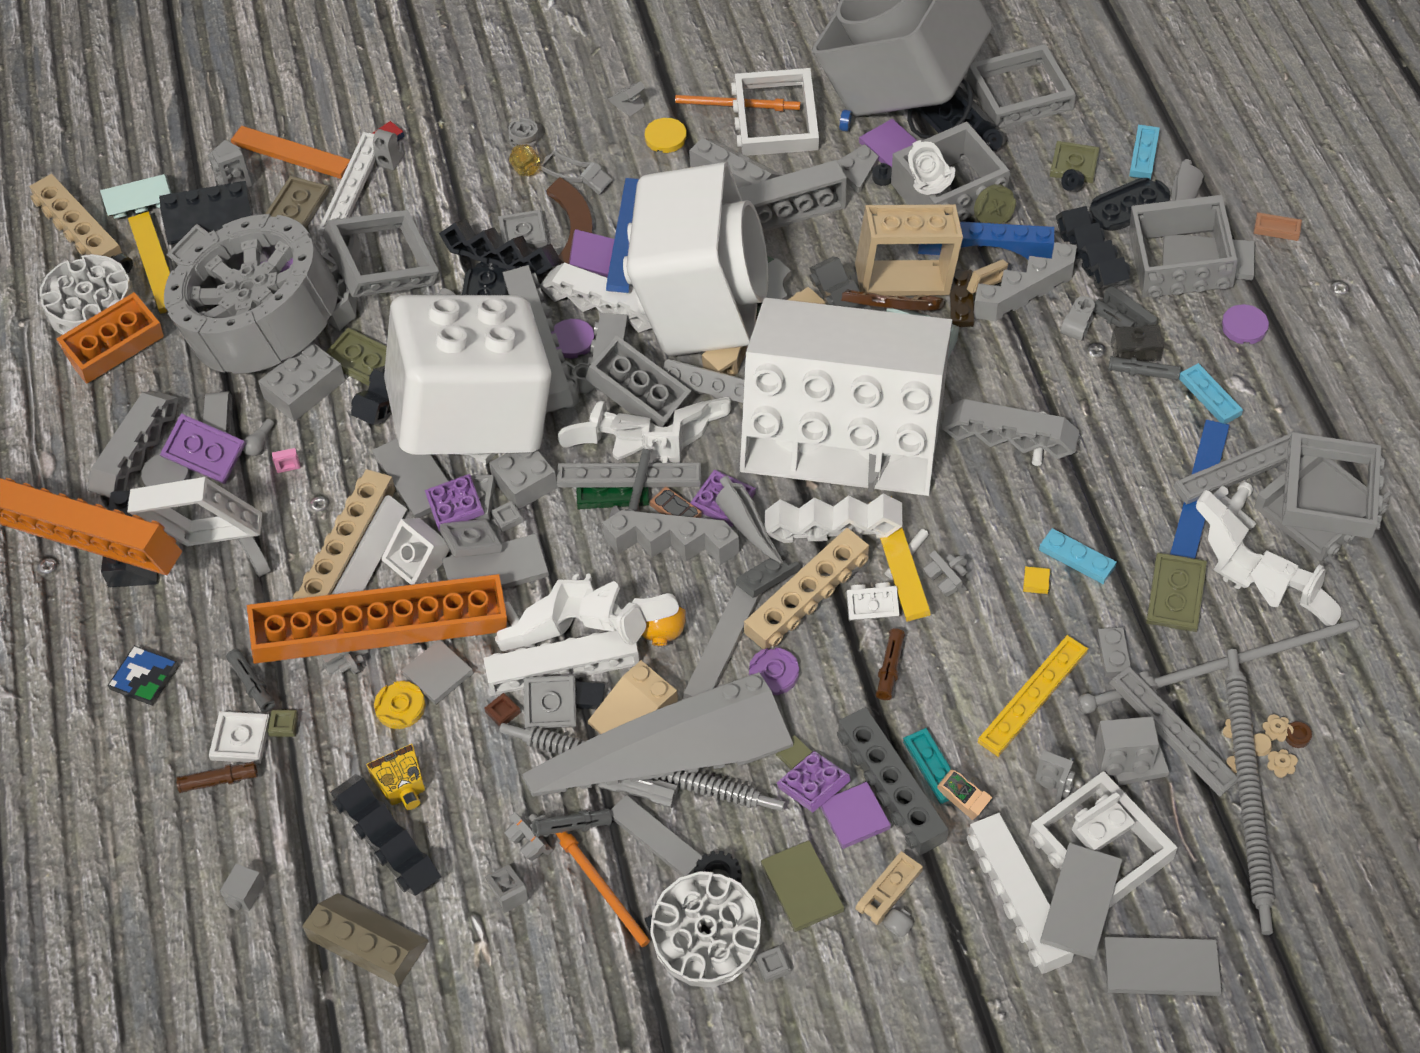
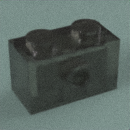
M1160 325L1113 328L1111 338L1113 357L1125 359L1134 357L1139 361L1145 362L1161 361L1164 344Z

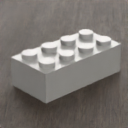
M617 335L589 366L585 380L629 413L635 416L650 418L651 423L658 427L667 426L674 417L675 410L680 409L686 403L691 392L690 389Z

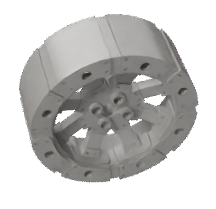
M270 214L240 218L222 225L223 228L216 232L214 230L209 232L181 256L176 263L178 266L175 270L171 271L164 290V304L169 312L168 315L199 360L214 370L224 373L227 371L233 374H241L275 366L308 346L327 325L329 317L334 312L338 297L337 282L309 232L302 224L292 218L282 215L271 217ZM293 258V264L290 265V268L279 273L287 261ZM205 305H218L207 312H202Z

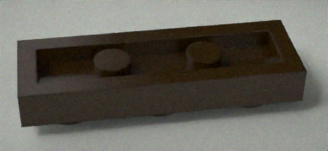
M955 270L949 295L950 319H952V324L958 327H974L973 294L967 290L972 270Z

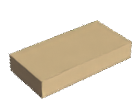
M1002 259L973 271L967 290L973 294L977 292L978 283L995 285L1002 282L1003 271L1007 270L1008 263Z

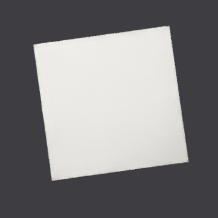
M219 711L209 752L210 760L244 763L255 761L256 763H261L268 735L270 714Z

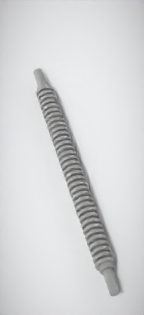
M1230 649L1227 651L1229 673L1225 679L1242 810L1249 880L1251 883L1250 888L1252 902L1259 909L1262 934L1270 935L1273 933L1270 908H1272V903L1275 899L1271 882L1272 876L1266 842L1267 837L1258 767L1256 764L1257 759L1247 681L1239 668L1237 650Z
M502 723L499 732L522 739L523 742L527 743V746L540 748V750L546 749V751H552L555 754H561L586 742L585 740L582 741L578 738L575 740V737L569 738L567 735L563 736L560 733L556 734V732H550L542 728L537 729L535 726L523 729ZM683 770L675 772L672 776L655 778V781L661 780L678 785L679 787L681 785V789L686 790L687 788L690 792L694 789V793L698 794L700 792L704 796L706 793L708 797L713 795L715 799H718L720 796L722 801H725L727 797V802L729 803L733 800V804H738L740 801V806H745L746 804L747 808L760 805L783 812L785 807V801L763 796L754 787L750 789L749 786L745 785L743 788V784L739 783L737 785L733 781L730 784L729 780H725L723 783L722 778L717 780V777L712 776L710 779L708 774L704 776L703 773H699L697 776V772L688 773V771L684 772Z

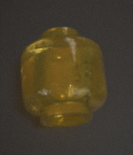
M524 144L517 145L512 149L509 163L520 176L529 177L537 173L541 159L530 145Z

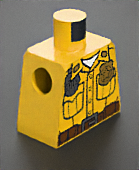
M412 744L366 764L371 779L391 805L403 802L406 810L415 809L420 805L417 795L424 792L425 787Z

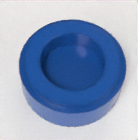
M843 110L841 113L839 126L841 131H849L852 117L851 110Z

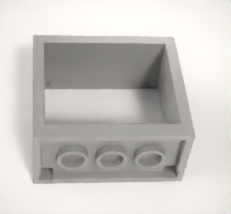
M968 122L921 141L934 143L939 148L948 166L965 159L981 177L941 196L921 194L913 187L915 178L908 162V155L913 145L893 153L891 185L908 205L956 204L959 222L974 216L975 201L985 188L994 184H1000L1008 188L1010 170Z
M1222 195L1131 206L1129 236L1142 298H1155L1162 295H1179L1187 292H1203L1205 290L1233 287L1237 256ZM1213 230L1219 259L1149 267L1144 244L1145 238Z

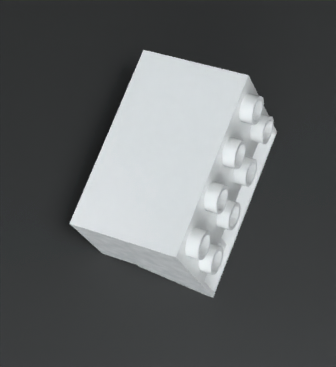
M764 297L746 351L740 472L868 488L869 453L876 455L875 472H880L883 456L891 455L881 477L879 473L878 482L874 489L929 496L943 404L952 319Z

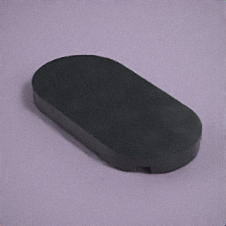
M1139 178L1100 194L1092 200L1089 207L1093 217V224L1099 222L1100 228L1108 231L1126 228L1130 226L1131 206L1170 201L1169 188L1159 180L1155 179V181L1149 180L1150 178Z
M477 263L476 267L470 268L465 274L462 295H508L503 272L507 270L491 263Z

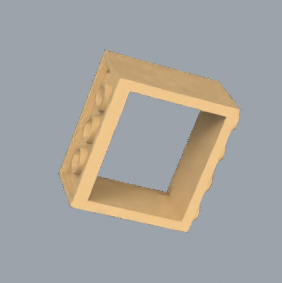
M956 204L865 205L855 261L860 292L884 296L950 295L963 239ZM877 244H942L939 260L874 261Z

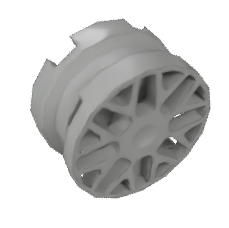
M519 118V121H512L508 127L509 142L513 148L529 150L537 144L538 128L533 120Z

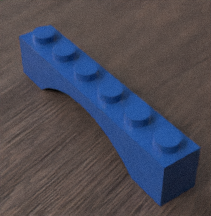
M960 222L963 235L960 248L992 246L1013 251L1028 260L1029 256L1052 259L1054 227ZM919 244L918 254L940 255L942 244Z

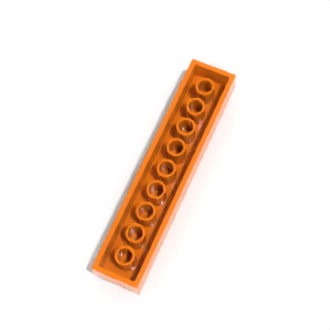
M0 478V525L168 576L183 552L176 544V539L168 535L164 531L165 527L157 521L152 520L148 522L137 515L127 516L117 509L110 511L99 504L93 506L79 498L73 500L62 493L56 495L45 488L39 490L27 483L18 484L10 478H5V480Z
M499 574L247 605L254 664L491 634L505 629L507 625V615Z

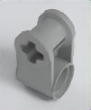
M1081 296L1075 300L1069 314L1063 321L1061 334L1080 341L1085 339L1093 320L1092 313L1095 303L1092 298Z

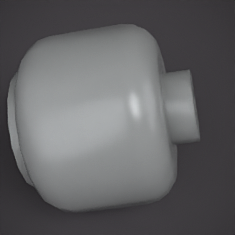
M903 908L900 911L891 909L883 921L885 928L897 937H904L913 927V921L909 918L911 914Z

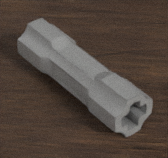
M631 779L618 780V784L607 785V782L597 784L599 788L613 792L628 793L649 799L655 804L672 808L675 804L679 788L675 784L649 779L632 782Z

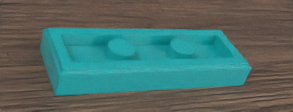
M927 728L904 737V745L940 805L950 801L938 790L937 786L952 769Z

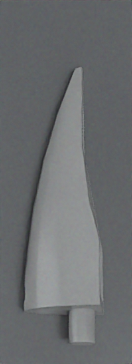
M1185 159L1181 163L1175 175L1171 189L1172 201L1196 198L1204 175L1198 168L1191 165L1192 162L1189 159Z
M728 476L722 477L720 483L724 488L717 495L715 502L752 544L768 557L782 564L783 561L769 538L750 495L742 484L732 483Z

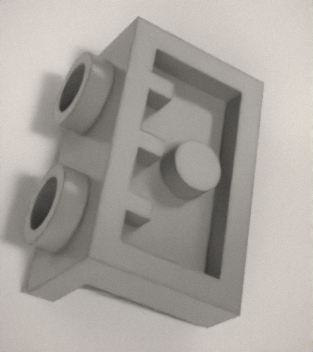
M240 149L221 157L218 156L216 150L211 151L213 155L211 165L215 173L218 172L219 174L216 176L218 185L246 181L247 187L252 186Z
M1043 750L1039 758L1035 781L1047 789H1057L1055 803L1059 804L1062 802L1063 797L1067 798L1070 795L1073 787L1072 782L1076 774L1072 771L1073 761Z

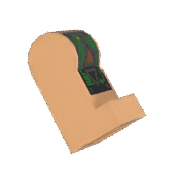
M950 770L937 786L938 790L971 820L981 813L992 798L988 793L982 792L971 782H968L955 770Z

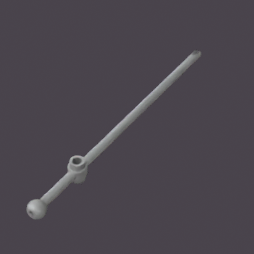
M1350 620L1238 653L1239 664L1355 630L1359 627V622L1357 620ZM1228 657L1157 678L1150 677L1148 671L1138 673L1137 675L1158 695L1157 688L1229 667ZM1116 690L1096 696L1083 694L1077 699V704L1081 712L1090 714L1095 711L1097 706L1123 699V697Z

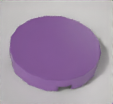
M1245 304L1235 305L1229 308L1223 315V333L1236 343L1250 342V344H1255L1261 341L1268 331L1269 321L1267 316L1254 306Z
M580 319L563 320L554 326V331L551 332V334L556 333L559 347H556V349H561L563 357L570 359L589 353L592 339H595L593 328L587 322Z
M763 649L755 654L750 661L749 676L759 672L773 695L788 692L798 681L799 667L797 659L791 652L785 649Z

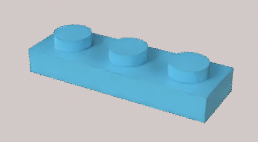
M1138 124L1130 177L1150 178L1151 180L1159 127Z
M1199 363L1180 373L1179 380L1220 423L1227 424L1242 416L1243 409Z
M1053 528L1039 546V551L1101 584L1106 582L1117 563Z

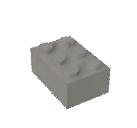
M311 342L299 353L284 360L258 382L264 399L295 422L345 382V377L341 364Z

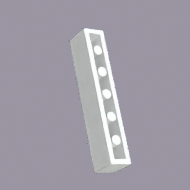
M618 630L592 633L589 636L580 638H568L565 641L552 644L544 643L528 649L520 648L504 654L495 653L483 659L491 696L524 689L523 678L575 675V678L632 667L639 662V654L636 643L633 645L625 643Z
M1000 813L970 824L969 835L967 836L968 844L973 851H977L980 857V867L984 873L989 874L995 895L1001 896L1008 919H1013L1017 926V936L1021 943H1026L1029 949L1028 955L1033 966H1038L1041 973L1045 974L1071 963L1074 953L1040 943L1050 905Z

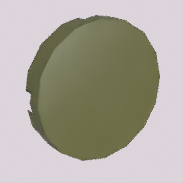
M994 184L985 188L977 197L974 205V215L978 222L1006 223L1013 215L1016 206L1013 192L1000 184Z

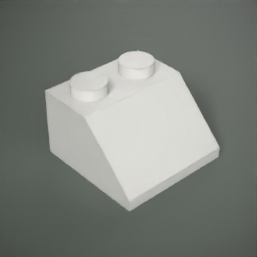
M420 518L401 519L381 560L409 584L414 585L420 584L443 563L442 559L446 558L450 549L444 538Z

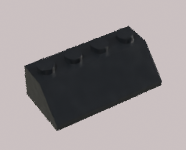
M959 86L953 97L946 103L915 109L939 134L954 127L963 117L968 106V94ZM972 100L971 110L964 122H968L977 134L983 138L987 130L993 129L997 125Z
M246 181L159 196L160 210L168 245L178 243L196 224L209 233L213 230L216 232L222 229V225L231 221L253 216L252 202Z
M130 490L111 492L108 510L113 511L117 509L125 515L132 517L127 512ZM102 557L101 573L108 588L157 585V572L108 557Z

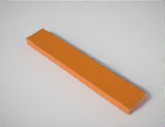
M241 126L231 138V143L238 147L342 179L350 162V159Z

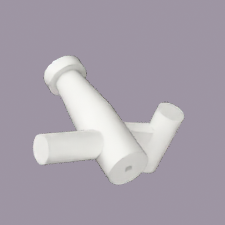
M1246 482L1240 483L1238 491L1231 499L1226 496L1228 489L1224 486L1220 487L1213 495L1251 530L1256 525V522L1241 509L1246 498L1253 492L1252 486Z

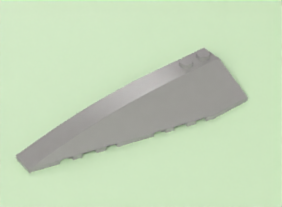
M758 672L665 706L613 728L523 773L522 777L532 797L566 792L568 788L581 787V789L592 788V784L607 782V785L618 784V780L631 779L632 782L672 776L675 772L683 770L691 773L698 772V768L713 766L714 769L724 768L725 764L736 762L737 765H744L793 747V742L773 694Z

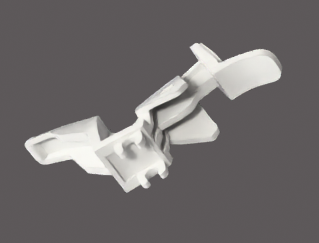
M723 397L677 409L674 412L673 424L667 427H658L651 423V419L647 417L607 412L605 401H599L590 415V422L578 423L562 428L558 433V440L562 447H571L583 443L597 444L604 432L611 433L616 436L612 453L613 457L617 460L632 455L644 448L652 451L649 463H680L682 449L703 435L708 422L725 417L730 413L731 400L729 397Z
M1203 491L1197 500L1196 508L1210 524L1208 541L1218 558V563L1213 570L1224 576L1223 580L1225 582L1231 580L1236 583L1234 587L1237 589L1241 587L1247 588L1251 583L1255 582L1263 597L1272 607L1280 605L1287 587L1291 586L1303 592L1300 605L1316 615L1324 625L1332 626L1338 622L1341 616L1340 606L1321 589L1326 572L1324 566L1319 564L1314 573L1300 569L1293 562L1267 550L1263 555L1254 553L1243 544V539L1249 529L1210 491Z
M575 574L572 580H557L548 596L528 607L518 624L498 631L495 641L501 651L535 644L564 634L574 617H576L588 628L606 631L618 630L623 641L633 645L645 631L647 621L672 616L678 612L679 605L673 594L666 593L652 598H635L632 603H628L623 609H620L615 604L620 589L615 581L594 590L590 574H586L584 580H579V574Z

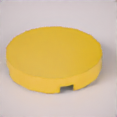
M660 118L648 124L645 128L644 137L647 146L653 151L657 152L659 150L663 151V153H670L683 147L687 134L684 124L679 120Z
M396 681L390 686L386 685L381 688L375 697L374 708L377 718L383 725L393 729H403L417 723L423 716L426 704L424 695L417 685L408 681Z

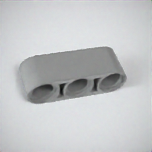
M229 391L205 394L203 423L231 435L233 404Z

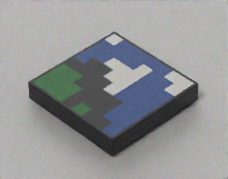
M134 645L107 686L114 692L153 706L179 665L175 660Z

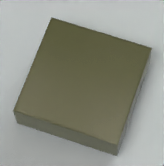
M272 710L268 728L269 736L295 737L299 715L297 710Z
M795 735L791 738L793 747L776 753V756L791 770L812 753Z

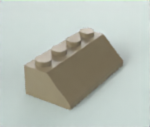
M339 893L318 903L302 926L308 940L397 987H400L429 942L426 938Z

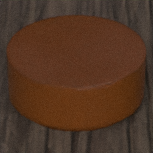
M1299 721L1290 723L1289 725L1293 727V734L1288 727L1286 742L1295 748L1306 747L1312 738L1310 727Z

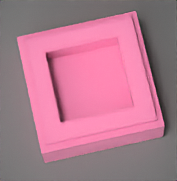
M296 448L272 453L277 473L301 468Z

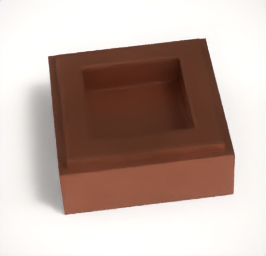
M502 693L484 707L485 713L499 727L502 723H509L521 713L520 708L505 693Z

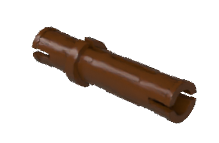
M893 628L889 631L883 666L878 672L880 680L876 697L881 700L892 699L894 682L898 680L899 673L897 667L905 637V632L901 629Z
M255 761L233 766L232 764H227L220 769L178 776L176 783L179 793L226 783L232 785L236 781L257 778L258 770Z

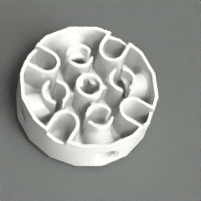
M84 255L81 256L82 259L74 260L70 263L67 260L58 264L46 275L40 287L41 306L55 331L63 335L134 292L131 281L119 262L107 256Z
M700 871L678 878L662 892L652 913L650 933L657 958L671 976L690 986L712 988L735 980L750 967L759 949L761 919L755 900L741 883L722 874ZM706 925L707 928L712 926L711 933H700L702 931L701 926Z

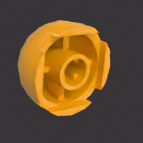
M679 607L678 612L672 616L647 621L646 629L641 636L652 641L654 646H666L667 641H673L682 634L686 621L685 609Z

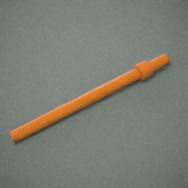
M675 96V103L733 106V100H736V98ZM775 98V100L744 99V106L775 109V111H784V109L800 110L801 102L784 101L781 98Z
M568 832L555 833L560 840L559 844L566 853L569 852L639 945L641 947L648 945L650 942L649 938L578 847L579 842L573 834H568Z

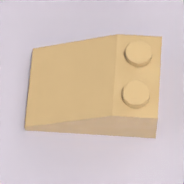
M640 660L622 676L590 717L588 724L599 734H603L643 715L678 702L677 690Z

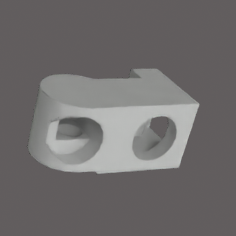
M378 129L373 137V150L377 166L395 170L403 158V152L397 146V135Z

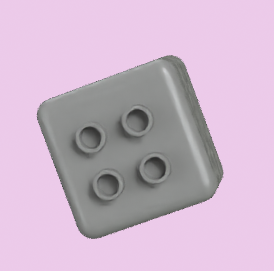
M841 0L833 17L813 46V52L846 110H851L853 116L946 103L953 97L990 33L992 22L981 0Z

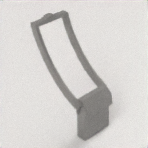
M556 151L546 156L538 167L540 170L556 178L561 177L569 182H583L598 195L613 180L601 169L602 167L599 164L577 161ZM552 155H555L566 162L587 168L579 177H569L553 172L543 165Z

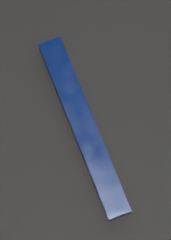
M625 178L606 291L629 293L630 284L627 283L624 275L623 259L625 256H628L629 240L627 230L628 224L632 223L636 187L639 179Z
M1206 419L1192 474L1220 463L1229 429L1228 424ZM1197 501L1187 505L1184 502L1170 555L1195 559L1205 518L1196 508Z

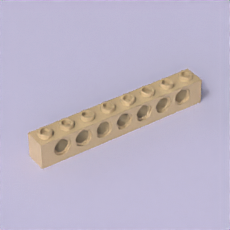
M366 469L362 477L358 478L353 494L348 496L343 512L337 516L332 532L327 534L322 550L316 554L312 568L304 575L303 584L299 591L294 593L292 599L332 595L384 497L387 495L392 497L396 491L392 476Z

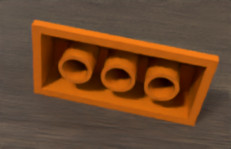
M133 292L56 338L75 371L87 384L164 336L160 322L136 293Z

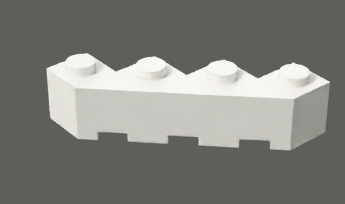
M567 263L552 268L539 286L554 302L568 297L582 312L596 307L601 313L627 314L628 322L638 333L652 328L647 316L642 315L640 312L634 287L630 286L629 293L606 291V277Z
M884 493L869 504L848 495L835 506H831L814 497L800 508L783 500H778L765 510V530L768 536L783 543H792L794 538H807L808 542L828 541L829 536H838L847 527L861 539L862 535L876 534L877 538H884L902 527V502Z

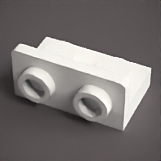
M889 582L877 583L875 588H866L864 584L850 586L851 590L845 592L849 621L899 617L897 586L890 587Z
M1118 792L1111 796L1107 794L1097 800L1094 807L1089 810L1084 808L1074 817L1075 823L1072 831L1086 848L1099 851L1134 827V820L1118 803L1120 799Z

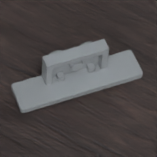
M670 359L665 360L663 370L688 389H691L692 392L710 394L718 399L729 397L730 400L743 403L745 379Z

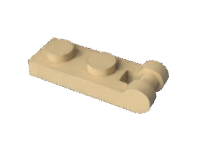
M901 851L860 899L855 910L861 914H867L871 917L873 923L879 925L890 909L922 872L923 866ZM874 899L881 903L878 908L871 904Z

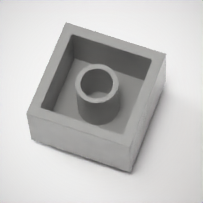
M538 450L526 453H506L489 463L491 475H494L496 485L509 501H513L518 510L558 488L555 471Z
M1153 717L1100 721L1094 745L1099 774L1104 771L1106 774L1114 776L1122 772L1145 773L1148 770H1152L1159 747Z

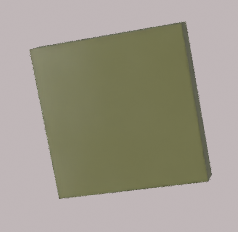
M1057 141L1050 177L1062 179L1065 171L1074 169L1082 172L1084 182L1093 183L1100 147Z

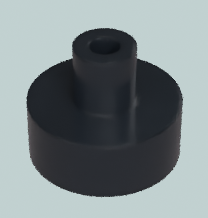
M997 128L987 130L982 138L992 151L1002 148L1006 140L1003 131Z
M886 163L875 166L872 171L873 182L880 186L891 184L892 167Z
M1074 169L1065 171L1061 179L1062 187L1071 192L1079 191L1084 184L1082 172Z
M123 253L110 257L123 266L126 274L131 271L133 260Z

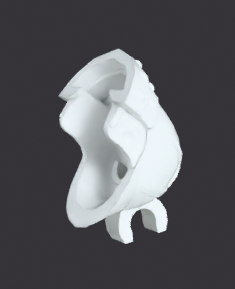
M921 140L912 143L913 148L909 152L908 162L915 178L913 187L919 193L925 195L941 193L951 185L955 176V168L949 167L946 164L939 148L934 143L921 142Z

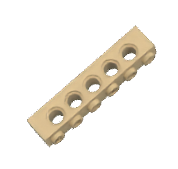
M52 173L29 186L33 194L30 197L35 206H41L44 215L48 219H53L55 227L59 231H64L66 239L70 243H75V247L81 255L94 254L111 257L122 253L118 243Z
M847 527L744 621V633L762 649H769L771 646L776 647L782 641L785 633L789 630L793 631L806 614L810 615L815 611L818 603L823 598L827 599L833 594L838 584L845 583L850 578L852 571L857 566L861 568L869 558V545ZM838 558H846L848 560L841 561L838 560ZM828 573L830 576L825 577L821 574ZM806 588H811V589H813L814 591H813V592H805L804 589H806ZM790 604H793V605H796L797 607H795V608H788V607H786V606H787V605H790ZM772 620L779 621L778 624H770L769 622Z

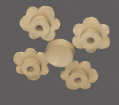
M1272 714L1268 717L1267 722H1264L1262 725L1263 730L1266 731L1265 734L1253 735L1256 756L1268 755L1269 762L1267 768L1274 771L1277 777L1283 778L1287 774L1295 772L1294 766L1297 765L1298 760L1296 756L1289 754L1284 749L1279 752H1271V741L1277 739L1279 742H1284L1286 736H1288L1287 728L1289 727L1293 734V727L1289 725V720L1286 717L1280 718L1278 715ZM1230 719L1226 720V727L1223 729V735L1226 738H1232ZM1230 756L1227 758L1226 764L1237 776L1235 758Z

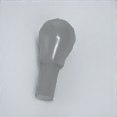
M266 419L259 430H256L244 439L246 444L243 451L247 455L256 456L261 453L267 438L266 435L274 426V422Z

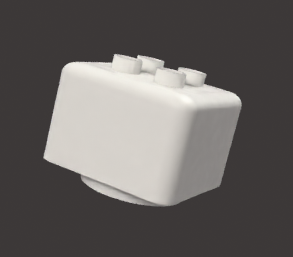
M721 162L643 175L638 180L632 223L628 224L629 249L628 256H625L623 259V270L627 283L632 284L636 291L640 312L642 315L647 316L662 351L669 356L748 346L756 324L757 303L763 302L768 292V260L763 230L757 211L751 201H742L729 164Z
M402 295L395 298L390 306L384 379L399 447L403 451L415 455L534 452L541 447L552 373L530 303L525 298L517 295Z

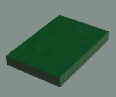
M576 487L577 510L612 508L613 506L629 507L633 487ZM643 487L639 506L649 505L648 487Z

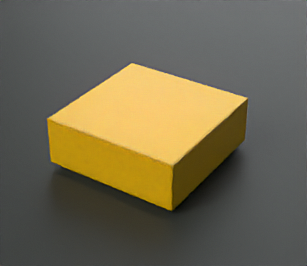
M1025 566L1023 592L1048 594L1050 569Z

